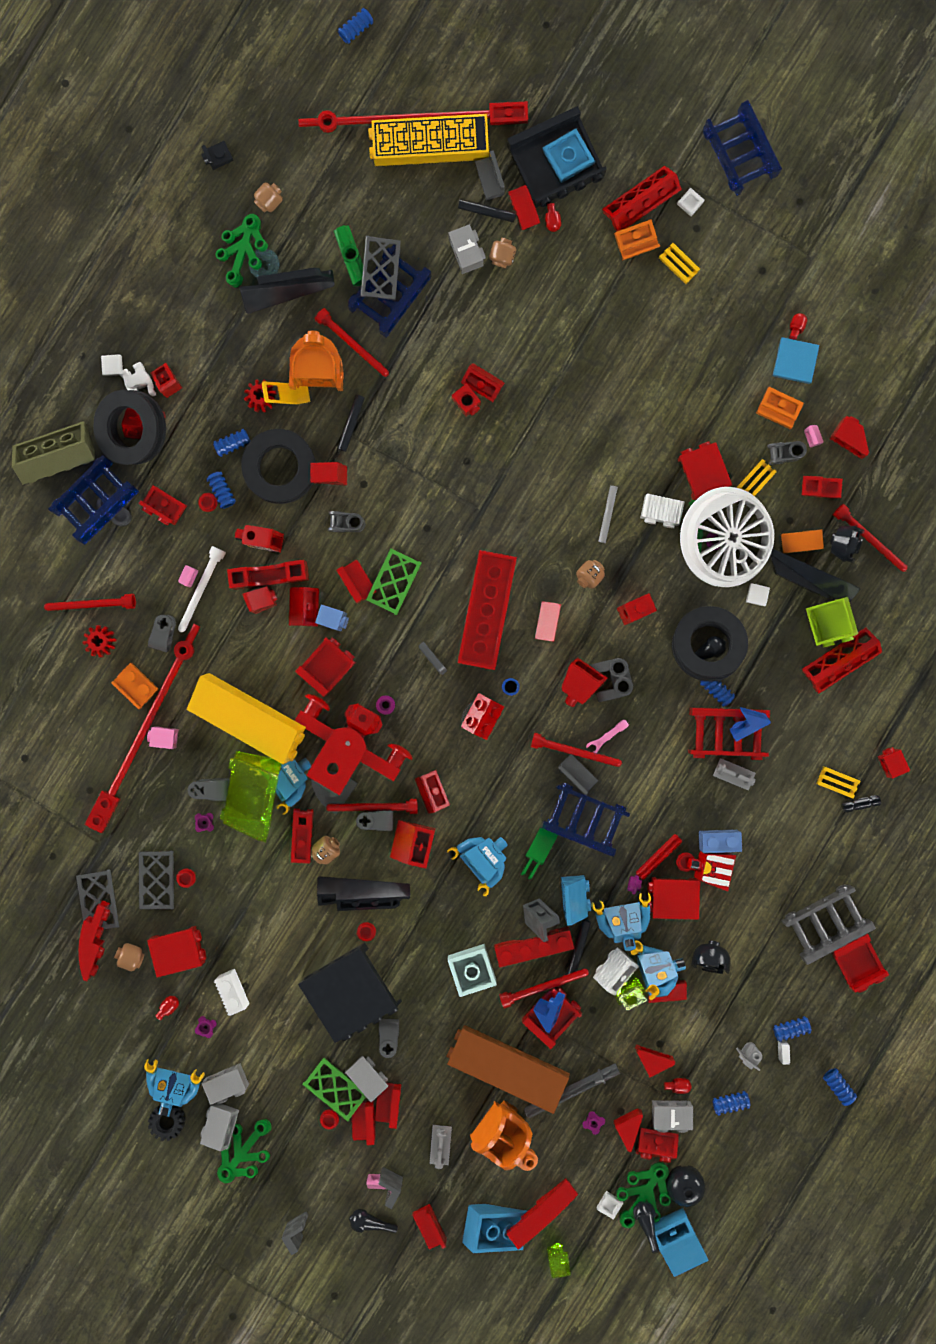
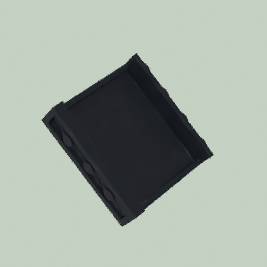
M578 106L507 138V147L524 184L529 190L535 208L539 206L546 207L552 200L557 198L563 199L574 190L580 191L591 182H600L606 174V166L602 167L580 119L581 112ZM577 129L594 158L595 164L561 183L544 154L543 147L570 131Z
M365 942L304 977L298 984L334 1043L340 1040L343 1042L348 1040L352 1033L356 1031L358 1033L362 1032L368 1027V1024L373 1023L374 1025L383 1019L382 1016L386 1014L389 1016L398 1011V1006L402 1002L401 999L395 1001L366 955V951L369 948Z

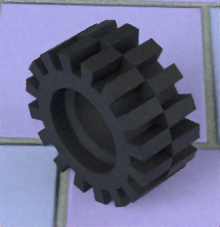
M160 1104L154 1109L148 1119L150 1123L148 1129H152L151 1135L156 1134L154 1138L158 1139V1137H161L160 1141L165 1139L170 1141L172 1138H176L183 1129L184 1122L186 1121V1117H183L185 1113L180 1111L181 1107L177 1108L173 1105L170 1116L174 1120V1125L170 1128H165L160 1123V1118L163 1115L158 1114Z

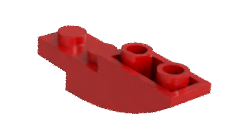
M102 901L97 905L94 917L88 916L84 920L80 933L79 965L82 978L86 982L92 976L95 977L99 968L96 965L98 958L101 959L105 948H103L105 941L100 938L104 931L102 927L103 921H106L110 914V910H108L110 903Z

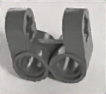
M615 658L589 665L598 672L609 670L613 689L596 693L598 702L624 697L632 692L633 683L628 664L624 659ZM617 662H621L624 666L621 673H615L613 670V666ZM621 681L628 683V689L624 692L618 689V684Z
M228 778L200 779L188 786V794L194 799L225 801L231 793V779Z

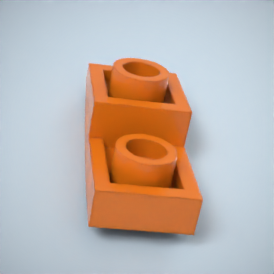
M823 529L781 534L783 553L824 549Z

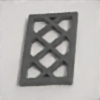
M366 236L361 297L395 300L400 240ZM369 241L376 242L380 247L373 254L369 251ZM389 244L396 245L394 256H391L385 249ZM383 250L389 260L380 265L374 256ZM372 259L378 269L369 274L367 272V263ZM390 262L394 264V275L391 277L383 269ZM379 271L387 278L380 286L372 278ZM368 280L376 287L372 293L365 292ZM389 282L392 285V295H387L381 290Z
M174 851L139 852V909H174ZM144 856H150L154 860L147 868L144 866ZM162 856H169L168 867L159 861ZM155 863L164 870L158 877L149 870ZM146 873L154 880L148 887L144 885V875ZM165 873L169 875L170 885L168 887L159 880ZM155 883L164 890L158 897L150 891ZM146 893L154 900L151 905H144V895ZM165 893L170 895L169 905H164L160 901Z
M111 870L77 875L83 922L89 915L94 917L92 911L97 904L102 902L101 899L107 892L110 894L111 905L108 907V910L113 914L114 923L108 924L103 921L102 927L104 929L119 928ZM107 875V887L97 881L100 876ZM83 878H88L92 881L87 890L83 888ZM95 884L104 890L99 898H96L89 892ZM86 896L95 901L90 910L86 908Z

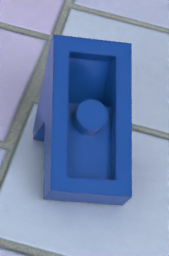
M740 707L746 720L735 723L730 728V731L737 742L771 724L765 713Z
M558 992L555 998L551 997L549 1002L540 998L534 1007V1013L547 1033L551 1032L557 1022L566 995Z

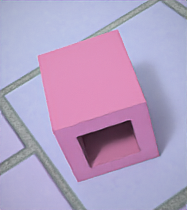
M151 727L147 736V741L150 742L149 746L167 749L177 748L179 729Z

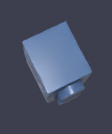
M321 604L315 623L342 631V628L346 629L349 618L346 617L347 613Z
M738 830L699 831V850L703 853L742 852V834Z

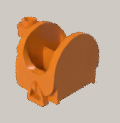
M308 331V334L300 338L291 349L289 388L296 390V387L299 388V386L336 387L338 391H343V363L337 348L332 341L320 335V332Z
M503 1100L501 1104L494 1101L490 1110L473 1133L470 1134L472 1140L471 1148L475 1152L489 1158L504 1170H511L516 1166L525 1171L534 1169L538 1163V1157L529 1148L532 1140V1131L529 1124L517 1113V1108L507 1101Z

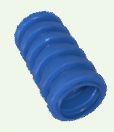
M362 8L361 13L357 12V16H353L352 20H348L347 24H343V28H338V33L345 43L349 44L351 39L354 40L355 36L360 35L359 32H364V28L367 29L369 24H373V18L366 9Z
M241 429V432L236 431V434L233 435L232 433L230 437L225 436V439L220 438L218 442L213 441V445L218 456L222 457L224 453L227 455L229 451L234 452V449L239 450V447H245V444L248 445L250 443V439L246 430Z
M215 472L209 475L206 480L210 482L209 486L213 488L212 492L215 493V498H218L217 502L221 504L220 508L225 509L234 505L236 499L232 498L234 495L230 493L231 489L227 488L228 483L224 482L226 479L222 477L223 473Z
M508 678L503 681L502 690L505 694L512 696L518 693L520 686L517 680ZM508 681H513L516 684V690L512 693H508L505 690V684Z
M700 681V685H704V689H708V693L713 694V698H717V701L721 702L723 707L727 706L735 698V694H731V690L726 689L727 686L722 685L721 681Z
M805 1016L802 1019L797 1018V1021L791 1020V1023L787 1021L784 1025L782 1023L779 1026L774 1025L773 1028L775 1037L779 1042H782L783 1039L786 1041L789 1037L791 1039L794 1036L799 1037L800 1034L805 1035L806 1032L809 1034L812 1031L809 1020Z
M831 1069L825 1073L824 1081L827 1082L828 1086H831V1090L838 1096L839 1101H842V1105H851L856 1100L857 1095L853 1093V1089L842 1078L838 1069Z
M742 1091V1094L739 1092L736 1095L731 1094L729 1097L725 1095V1098H722V1096L719 1099L713 1098L714 1110L718 1116L721 1113L726 1114L728 1111L732 1113V1110L736 1112L738 1109L744 1110L745 1107L750 1109L751 1106L746 1091Z

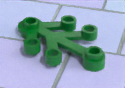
M255 214L247 215L243 219L242 225L233 231L225 230L222 233V239L227 244L233 243L236 237L244 233L240 241L227 249L220 248L216 251V257L221 262L227 261L231 255L238 252L232 270L226 274L227 283L234 288L239 287L243 282L240 270L246 253L249 257V266L252 269L258 270L262 266L261 260L256 256L250 243L252 235L256 240L255 247L260 252H264L268 248V243L263 239L259 231L261 220Z
M261 1119L257 1121L254 1126L255 1131L243 1146L241 1140L243 1128L240 1124H235V1127L238 1128V1133L233 1131L232 1134L234 1143V1158L230 1162L229 1155L231 1142L228 1149L221 1151L222 1165L217 1172L221 1182L230 1183L235 1177L246 1176L253 1178L258 1174V1168L255 1165H250L247 1168H236L240 1162L258 1161L264 1163L269 1160L270 1153L267 1150L248 1153L260 1136H264L271 1131L269 1120ZM259 1125L264 1127L263 1131H260ZM262 1153L266 1156L265 1160L261 1158ZM250 1168L254 1170L253 1175H251L249 1172ZM225 1170L228 1171V1177L224 1174Z
M656 1162L651 1165L650 1170L630 1171L627 1174L629 1184L636 1185L639 1180L649 1179L647 1184L617 1189L616 1195L620 1201H626L629 1196L639 1195L629 1210H624L620 1213V1223L624 1228L634 1226L633 1209L640 1201L645 1202L646 1199L653 1205L655 1212L658 1214L654 1218L655 1223L660 1220L661 1215L659 1210H657L653 1192L657 1183L660 1190V1204L662 1206H669L671 1204V1198L667 1193L665 1183L669 1176L666 1164ZM658 1170L663 1171L661 1175L656 1174ZM631 1176H636V1179L634 1181H631L629 1178ZM625 1192L626 1194L625 1196L621 1197L619 1196V1193ZM668 1197V1200L663 1202L662 1198ZM629 1218L631 1222L625 1223V1219Z

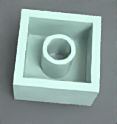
M485 944L448 955V963L459 997L497 985Z

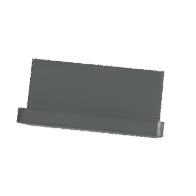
M490 151L488 158L475 161L486 201L503 196L505 192V186L494 151Z
M572 754L558 766L585 795L598 782Z
M539 898L523 905L525 924L543 942L548 941L547 928L559 924L560 920L559 916Z
M383 1167L378 1184L388 1189L385 1206L392 1209L401 1192L403 1177Z
M307 1212L302 1213L286 1224L281 1239L291 1255L299 1251L303 1238L301 1231L304 1230L308 1218Z

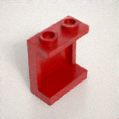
M710 441L699 445V449L692 451V448L686 449L677 458L678 462L682 464L690 485L692 500H697L710 490L732 486L716 442L710 444Z
M325 637L320 646L295 671L323 697H326L356 663L353 660L355 657L348 650L342 651L339 648L341 644L333 637L331 639Z
M651 877V882H648V893L651 894V901L648 905H650V915L652 918L699 920L700 880L696 878L657 879L656 877Z
M196 926L162 936H152L147 940L156 977L200 967L205 963L207 958L206 951L201 947L200 941H202V936Z
M868 934L831 952L849 988L855 993L864 992L868 989V986L873 983H881L885 980V977L889 976V973L884 969L873 949Z
M554 987L549 989L541 998L549 1002L551 997L555 998L558 992L566 996L567 993L561 987ZM566 996L557 1022L550 1033L545 1031L534 1013L536 1004L522 1018V1023L550 1049L556 1045L558 1037L577 1017L580 1018L582 1016L581 1006L575 1000L570 1001Z

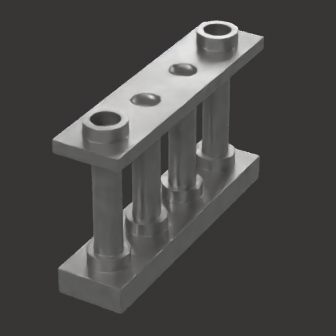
M841 885L836 888V892L798 912L788 913L785 915V919L781 920L787 927L792 925L804 947L800 956L807 965L876 929L872 921L861 917L850 896L851 893L856 891L851 885ZM842 898L855 920V925L849 928L844 926L832 904ZM825 907L838 929L837 934L832 937L827 935L815 913ZM808 916L821 938L820 943L815 946L810 944L798 922Z

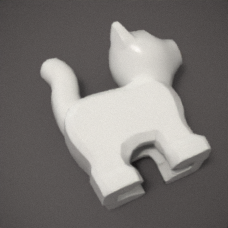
M141 362L133 365L135 369L134 374H131L130 371L128 372L127 369L119 372V375L124 379L127 390L138 391L141 388L147 387L148 393L151 396L156 395L151 377L145 371Z

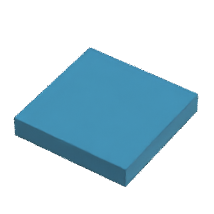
M577 129L570 131L543 147V152L561 183L595 164L594 158Z
M782 337L779 343L773 376L811 384L819 345Z

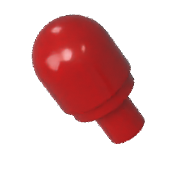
M554 203L547 204L548 213L545 214L546 227L551 232L558 231L561 227L560 214L555 210Z
M798 313L793 316L789 328L791 331L790 339L797 340L798 334L805 330L807 317L804 314Z
M175 996L166 997L159 1006L160 1011L155 1015L156 1018L162 1020L165 1015L169 1016L179 1006L178 998Z
M675 1078L672 1082H664V1089L672 1090L676 1094H687L692 1087L691 1082L686 1078Z

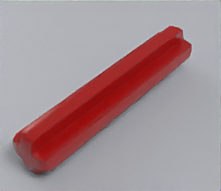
M674 834L636 871V874L644 880L682 843L681 838Z

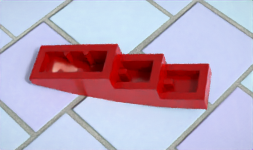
M564 1179L537 1200L536 1205L523 1214L521 1220L506 1231V1235L519 1250L578 1195L577 1191L567 1179Z

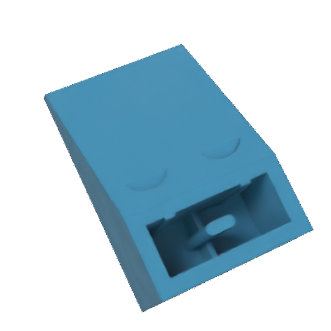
M684 1208L660 1218L655 1223V1236L659 1250L674 1277L709 1261Z

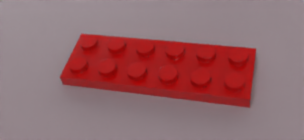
M479 550L458 663L495 670L517 557Z

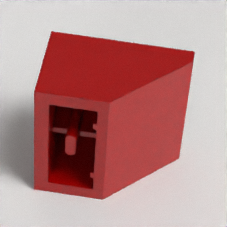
M398 820L390 858L426 869L436 828Z

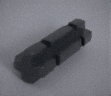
M878 795L870 796V798L855 799L852 802L846 801L842 803L843 811L852 812L853 809L861 810L871 806H880L881 799Z

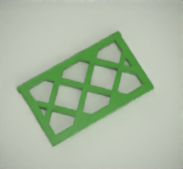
M390 548L366 600L397 615L420 568L421 562ZM391 555H397L400 563L390 566L389 560ZM409 562L416 565L413 573L408 575L404 565ZM402 565L405 576L395 580L391 569ZM388 570L392 581L381 585L380 579L382 574ZM407 579L408 584L404 592L399 593L396 582ZM393 584L397 594L386 598L382 587ZM380 588L383 599L376 601L372 599L374 591ZM398 597L399 603L396 609L389 607L387 600Z
M326 1058L322 1059L308 1079L302 1084L346 1121L350 1120L351 1116L366 1098L354 1082ZM323 1064L332 1070V1074L321 1075ZM340 1076L343 1078L348 1086L337 1087L336 1077ZM332 1077L334 1088L323 1089L322 1078ZM312 1079H319V1090H315L309 1085ZM351 1089L359 1091L362 1097L358 1100H353ZM348 1090L349 1101L339 1102L337 1091ZM334 1092L335 1102L331 1103L326 1099L324 1093ZM350 1104L351 1111L348 1115L339 1109V1105Z

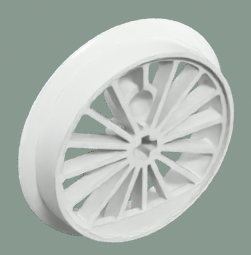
M720 487L710 490L700 496L690 506L684 517L680 533L682 554L688 567L702 581L718 587L741 585L756 576L771 555L774 545L772 520L763 504L745 490L735 487ZM739 501V505L733 521L732 504ZM746 504L750 510L739 523L744 505ZM725 507H727V520L722 511ZM717 512L722 525L711 515ZM753 513H755L758 520L743 528ZM708 519L720 531L702 526L700 524L704 520ZM760 524L761 533L742 535L744 532ZM698 528L717 534L718 537L697 539ZM762 536L761 545L742 539L744 537ZM719 540L715 545L701 553L699 552L698 542ZM742 543L759 548L757 556ZM720 547L709 563L706 564L702 557ZM737 549L740 551L739 559H736ZM724 552L719 567V571L717 573L713 571L711 567L715 564V562ZM748 556L753 560L750 566L746 562ZM727 561H730L731 575L729 576L724 575ZM736 563H741L744 569L740 573H737Z

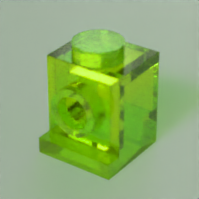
M636 976L632 977L631 981L625 983L619 989L617 995H615L620 1006L623 1005L627 1011L647 1001L645 989Z
M556 1243L551 1245V1247H547L551 1277L570 1276L568 1253L563 1252L562 1244Z

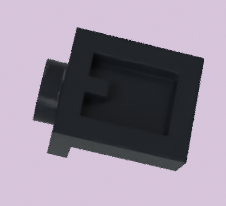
M225 141L206 148L205 145L201 146L204 151L201 154L206 165H211L213 170L234 161Z

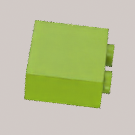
M848 597L806 608L816 646L821 644L823 648L835 645L834 641L840 639L842 643L854 640L853 636L858 634Z

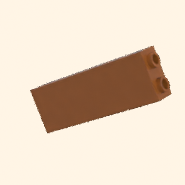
M466 1025L463 1026L462 1030H457L454 1040L457 1041L455 1047H450L446 1056L449 1058L447 1065L550 1113H555L569 1080L570 1073Z

